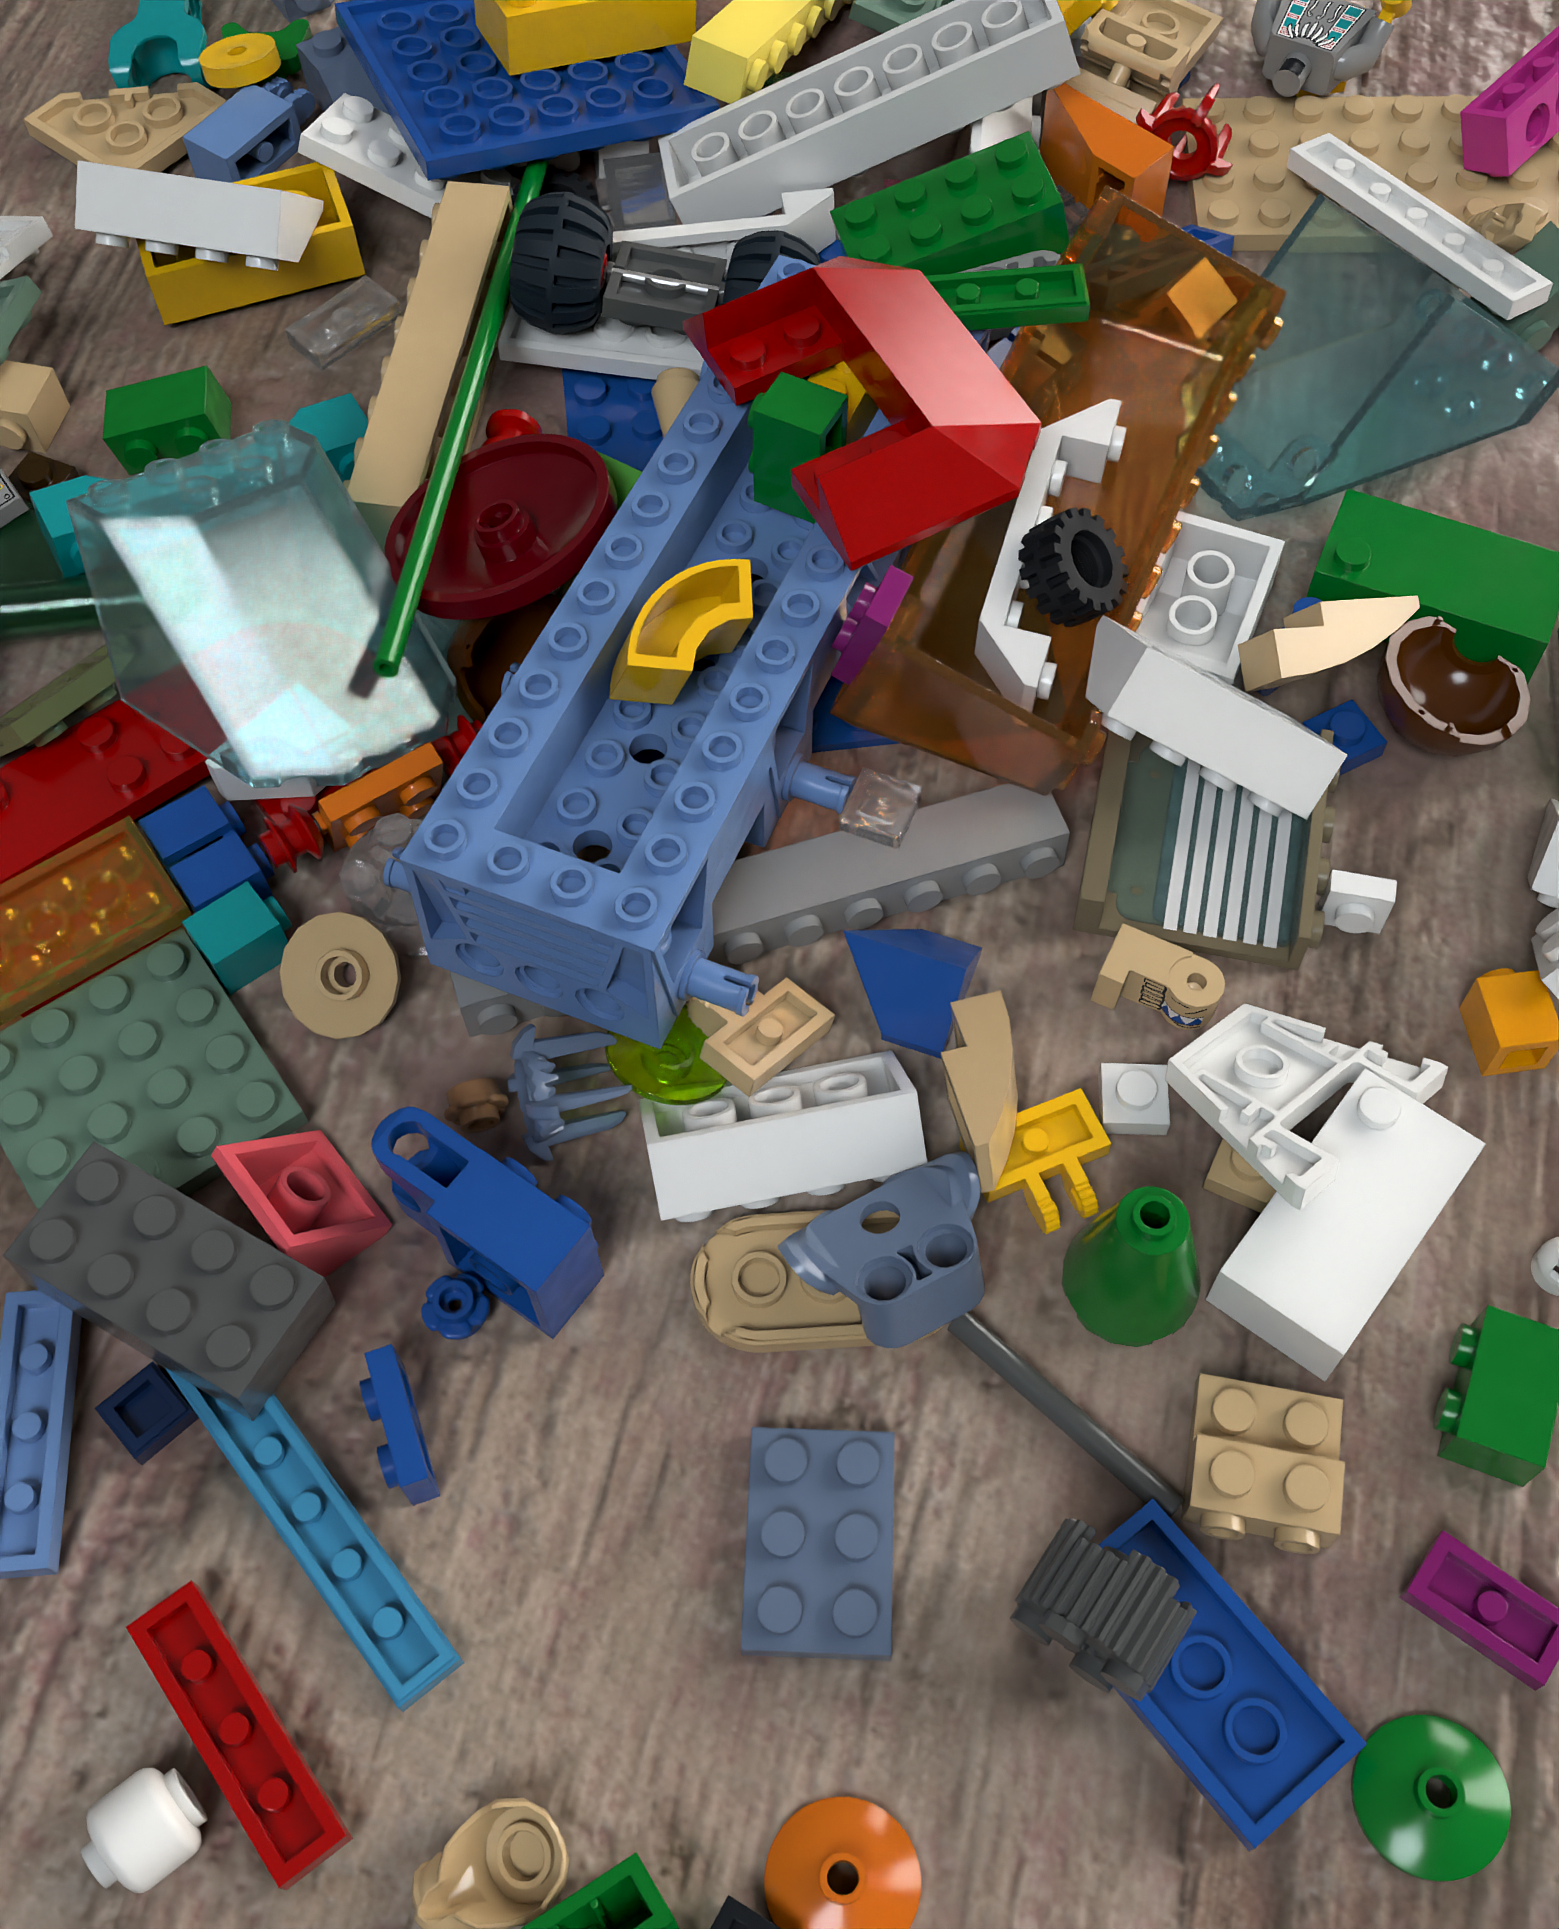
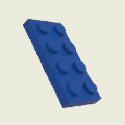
M1151 1499L1098 1545L1102 1549L1104 1546L1115 1548L1128 1556L1132 1549L1142 1555L1151 1558L1153 1563L1163 1567L1167 1574L1179 1580L1180 1587L1173 1599L1178 1602L1187 1601L1191 1603L1197 1613L1152 1692H1146L1142 1701H1138L1116 1687L1114 1689L1250 1852L1362 1750L1367 1743L1157 1502Z

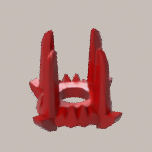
M1215 83L1209 89L1196 110L1191 107L1186 108L1184 105L1173 108L1180 94L1171 92L1163 98L1152 114L1141 108L1136 116L1138 126L1171 145V134L1176 131H1187L1194 136L1197 142V149L1194 152L1183 153L1187 143L1186 133L1174 147L1169 178L1172 180H1193L1203 176L1205 173L1224 176L1228 174L1233 164L1223 160L1232 137V128L1229 124L1225 123L1218 135L1216 125L1207 118L1219 92V83Z

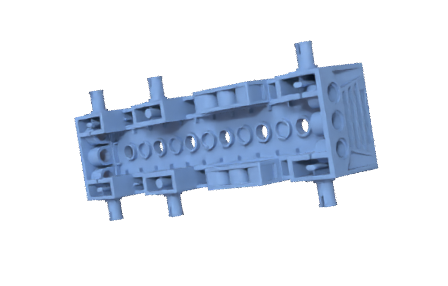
M779 255L757 290L817 265ZM991 329L970 330V334L987 354ZM705 360L701 368L700 381L524 661L522 664L512 663L510 665L511 672L506 671L502 682L500 699L406 848L397 847L392 851L393 857L399 859L400 862L388 857L383 872V883L385 886L411 893L430 964L661 1049L685 1002L691 997L736 1012L737 1015L742 1017L748 1013L749 1005L745 1003H753L759 977L707 960L714 946L712 902L744 841L764 848L788 802H791L794 797L837 811L841 815L847 813L848 805H851L855 795L857 777L848 776L809 763L812 756L813 709L842 654L831 646L865 583L868 582L878 587L890 565L906 573L911 564L914 548L913 543L850 571L817 522L813 524L755 502L753 474L749 473L748 470L749 458L753 450V429L748 427V415L754 399L736 406ZM806 376L801 379L807 380L809 376ZM880 409L876 412L863 437L891 426V423ZM724 559L750 560L751 574L759 575L764 579H759L752 583L753 619L732 653L711 654L703 657L702 659L710 660L716 665L708 667L703 671L693 670L673 705L609 699L612 671L617 656L642 607L663 583L674 575L702 563ZM646 749L658 750L665 755L662 759L650 764L639 763L633 759L636 753ZM591 845H600L611 851L606 858L592 863L583 861L576 856L580 850Z

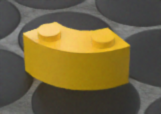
M724 559L702 563L674 575L663 583L642 607L617 656L612 671L609 699L673 705L693 671L694 662L711 654L732 653L753 619L750 560Z

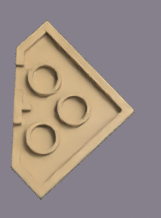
M198 82L177 84V92L151 94L148 86L109 89V98L83 100L80 92L58 94L23 120L30 136L76 165L77 161L162 172L187 154L182 137L227 100Z

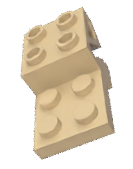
M1119 0L1110 12L1102 8L1086 26L1081 37L1082 44L1080 46L1082 57L1085 59L1083 69L1079 68L1081 74L1066 80L1064 83L1138 125L1136 123V116L1141 108L1152 114L1167 94L1171 92L1177 93L1180 82L1218 36L1224 18L1185 0Z

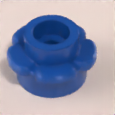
M464 1273L457 1275L456 1278L442 1276L435 1280L426 1291L427 1303H424L421 1308L422 1319L425 1325L431 1331H438L446 1339L460 1340L474 1335L482 1327L490 1312V1300L482 1293L484 1286L481 1281L472 1275ZM454 1300H459L462 1302L460 1309L456 1311L450 1310V1303Z

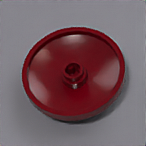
M529 434L503 439L463 455L417 610L433 617L450 620H472L496 616L513 611L544 597L578 573L617 513L618 499L616 487L602 457L588 444L568 436ZM430 478L403 504L395 516L386 537L384 548L385 565L396 587Z

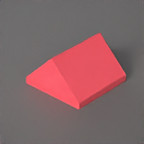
M321 1130L216 1146L211 1154V1157L274 1247L323 1277L328 1276L386 1235L393 1225Z

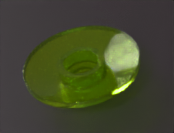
M684 1004L661 1049L608 1030L607 1033L617 1039L615 1045L605 1046L608 1064L616 1077L624 1085H631L632 1091L651 1101L667 1105H692L714 1097L728 1083L727 1079L699 1058L704 1041L709 1037L702 1032L701 1028H696V1025L692 1023L691 1018L688 1017V1011H686L687 1005Z

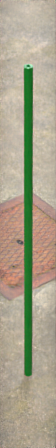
M531 160L527 162L374 659L373 670L385 678L395 677L400 668L509 300L511 257L517 223L524 206L532 199L539 197L550 160Z

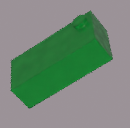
M1347 488L1315 568L1306 597H1314L1322 601L1418 595L1420 608L1407 621L1427 616H1441L1443 618L1442 621L1457 629L1454 643L1457 650L1464 657L1476 662H1488L1501 656L1521 669L1528 685L1549 643L1559 612V552ZM1388 636L1382 642L1388 643L1390 636Z

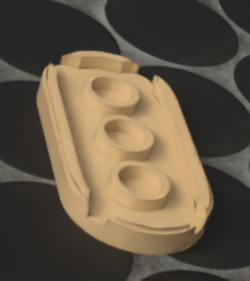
M828 1210L755 1214L739 1217L727 1222L716 1230V1235L708 1240L705 1247L704 1244L702 1245L692 1264L690 1276L691 1293L699 1319L715 1338L737 1350L753 1353L877 1346L866 1337L858 1306L855 1302L841 1292L833 1296L805 1283L778 1250L777 1245L804 1228L814 1218ZM888 1210L877 1211L865 1218L862 1228L874 1234L885 1233L892 1230L898 1224L900 1217ZM941 1326L940 1328H938V1329H936V1330L930 1332L929 1334H927V1335L921 1337L920 1339H918V1340H916V1341H919V1340H922V1339H924V1338L929 1337L930 1335H932V1334L936 1333L938 1330H940L943 1326Z

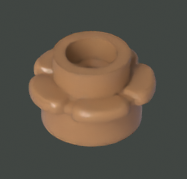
M472 1079L459 1083L448 1090L446 1096L449 1107L445 1110L444 1115L447 1121L460 1125L461 1130L465 1133L483 1132L500 1123L499 1116L506 1111L509 1099L506 1095L500 1093L498 1082L495 1079Z

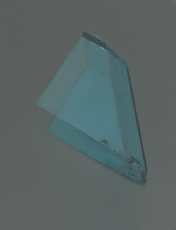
M1319 193L1181 384L1178 408L1185 411L1183 434L1175 440L1174 461L1183 470L1193 475L1192 479L1212 499L1222 504L1221 508L1232 519L1242 521L1312 503L1530 423L1558 389L1559 367L1434 270Z
M265 420L255 424L252 427L253 432L234 439L222 438L207 441L199 447V452L180 459L165 458L150 462L145 466V471L123 480L106 479L98 481L89 486L88 493L66 500L121 701L251 787H280L286 780L300 776L314 778L317 781V786L345 785L361 777L363 773L373 768H380L413 751L414 748L424 743L432 742L447 734L450 723L448 709L450 703H454L458 691L457 681L417 611L398 674L392 678H385L373 670L374 659L397 586L392 579V567L315 436L290 425L285 420Z

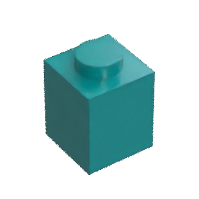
M248 881L182 921L196 949L229 995H232L281 964L284 948L288 943L284 932L292 928L289 918L276 899L270 896L262 901Z

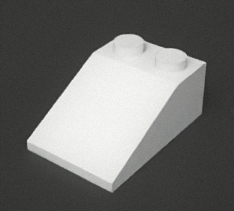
M1172 509L1125 627L1232 685L1241 666L1238 644L1253 638L1274 582L1285 541Z

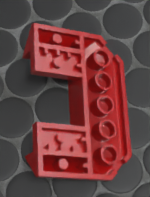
M838 256L682 321L684 332L736 406L754 399L760 392L766 393L780 372L804 378L844 361L891 423L889 427L791 469L793 489L850 571L1019 497L1025 479L1028 460L1032 450H1035L1041 433V421L920 270Z

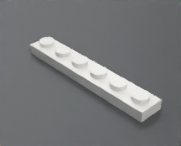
M1327 133L1290 148L1287 162L1288 169L1303 178L1308 185L1317 188L1339 203L1344 210L1352 212L1375 228L1380 235L1388 237L1411 253L1416 260L1425 263L1447 278L1452 285L1464 290L1483 303L1492 313L1509 320L1548 301L1553 282L1490 240L1485 239L1477 231L1332 134Z

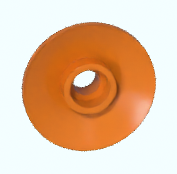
M825 1798L800 1809L789 1818L777 1833L769 1850L765 1865V1898L774 1924L781 1929H910L915 1919L921 1896L920 1865L914 1846L907 1833L885 1810L859 1798ZM847 1863L856 1870L858 1885L852 1893L839 1895L829 1887L827 1875L835 1864Z

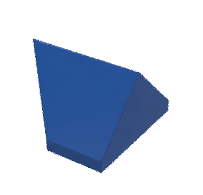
M924 929L843 930L879 1026L881 1040L941 1059V1052L945 1051L954 1028L950 1002L965 998L981 956L982 947Z

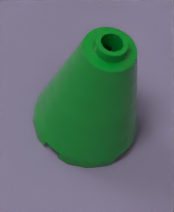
M1154 1186L1137 1188L1087 1224L1073 1238L1065 1254L1061 1284L1065 1297H1068L1070 1304L1077 1313V1319L1086 1330L1109 1343L1141 1347L1150 1345L1153 1341L1164 1338L1172 1333L1174 1334L1184 1327L1193 1313L1200 1294L1201 1279L1188 1211L1183 1202L1172 1192Z

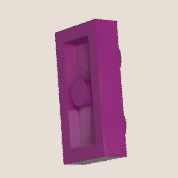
M890 565L878 587L868 582L865 583L831 646L842 653L831 676L852 687L854 686L888 629L914 578L913 576Z
M1442 1530L1433 1539L1399 1598L1536 1691L1545 1686L1559 1660V1608Z

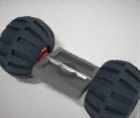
M548 193L532 199L521 211L512 249L510 298L515 312L530 325L552 334H574L595 325L602 313V317L617 319L627 325L639 326L645 324L672 329L678 334L686 335L683 330L682 321L756 291L779 255L803 260L813 265H819L820 258L815 249L801 238L784 231L774 230L750 234L741 238L736 243L731 255L726 282L724 281L727 259L622 240L614 263L612 262L613 226L607 213L591 200L575 193Z

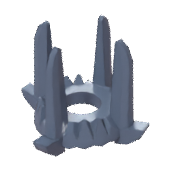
M529 1024L521 1029L512 1042L510 1056L512 1060L515 1059V1071L508 1077L509 1092L518 1091L520 1110L524 1114L523 1121L528 1133L521 1136L527 1148L541 1159L547 1161L554 1160L548 1146L612 1129L625 1118L626 1112L624 1110L569 1120L560 1118V1112L617 1098L630 1092L632 1087L631 1085H621L555 1094L556 1088L553 1087L554 1085L609 1071L612 1069V1064L589 1063L554 1069L556 1067L555 1064L546 1060L615 1045L617 1039L609 1033L594 1031L534 1039L536 1027L533 1024Z

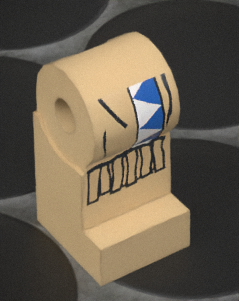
M1122 923L1098 975L1091 1001L1114 1010L1120 996L1161 1012L1166 1021L1176 1028L1194 1030L1207 1025L1214 1016L1224 993L1225 980L1223 973L1217 965L1209 960L1193 954L1192 951Z

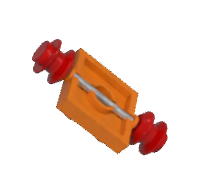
M460 714L457 716L456 731L447 735L438 727L433 728L431 742L318 800L319 812L311 814L312 817L306 810L289 804V819L279 825L267 817L263 818L267 831L258 835L269 858L276 868L287 863L292 872L296 873L297 857L308 852L319 860L323 858L324 839L322 835L325 836L334 853L346 846H349L351 851H356L376 841L383 834L381 827L402 817L405 822H410L425 815L434 804V799L441 792L442 770L451 777L483 725L479 720L469 723Z

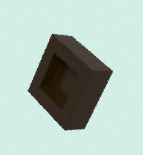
M29 451L8 478L28 506L29 510L27 511L36 514L29 492L80 476L74 466Z

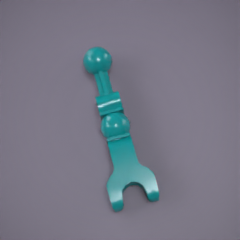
M139 0L136 17L118 29L110 40L108 65L118 89L143 86L150 88L151 84L159 77L171 73L185 74L191 78V83L198 82L208 89L214 88L206 82L199 63L201 52L207 48V33L202 25L201 0Z

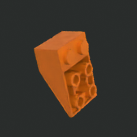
M1065 83L1057 88L1047 90L1040 154L1063 200L1064 209L1078 233L1090 219L1097 216H1110L1133 223L1140 230L1143 238L1154 236L1160 230L1175 146Z

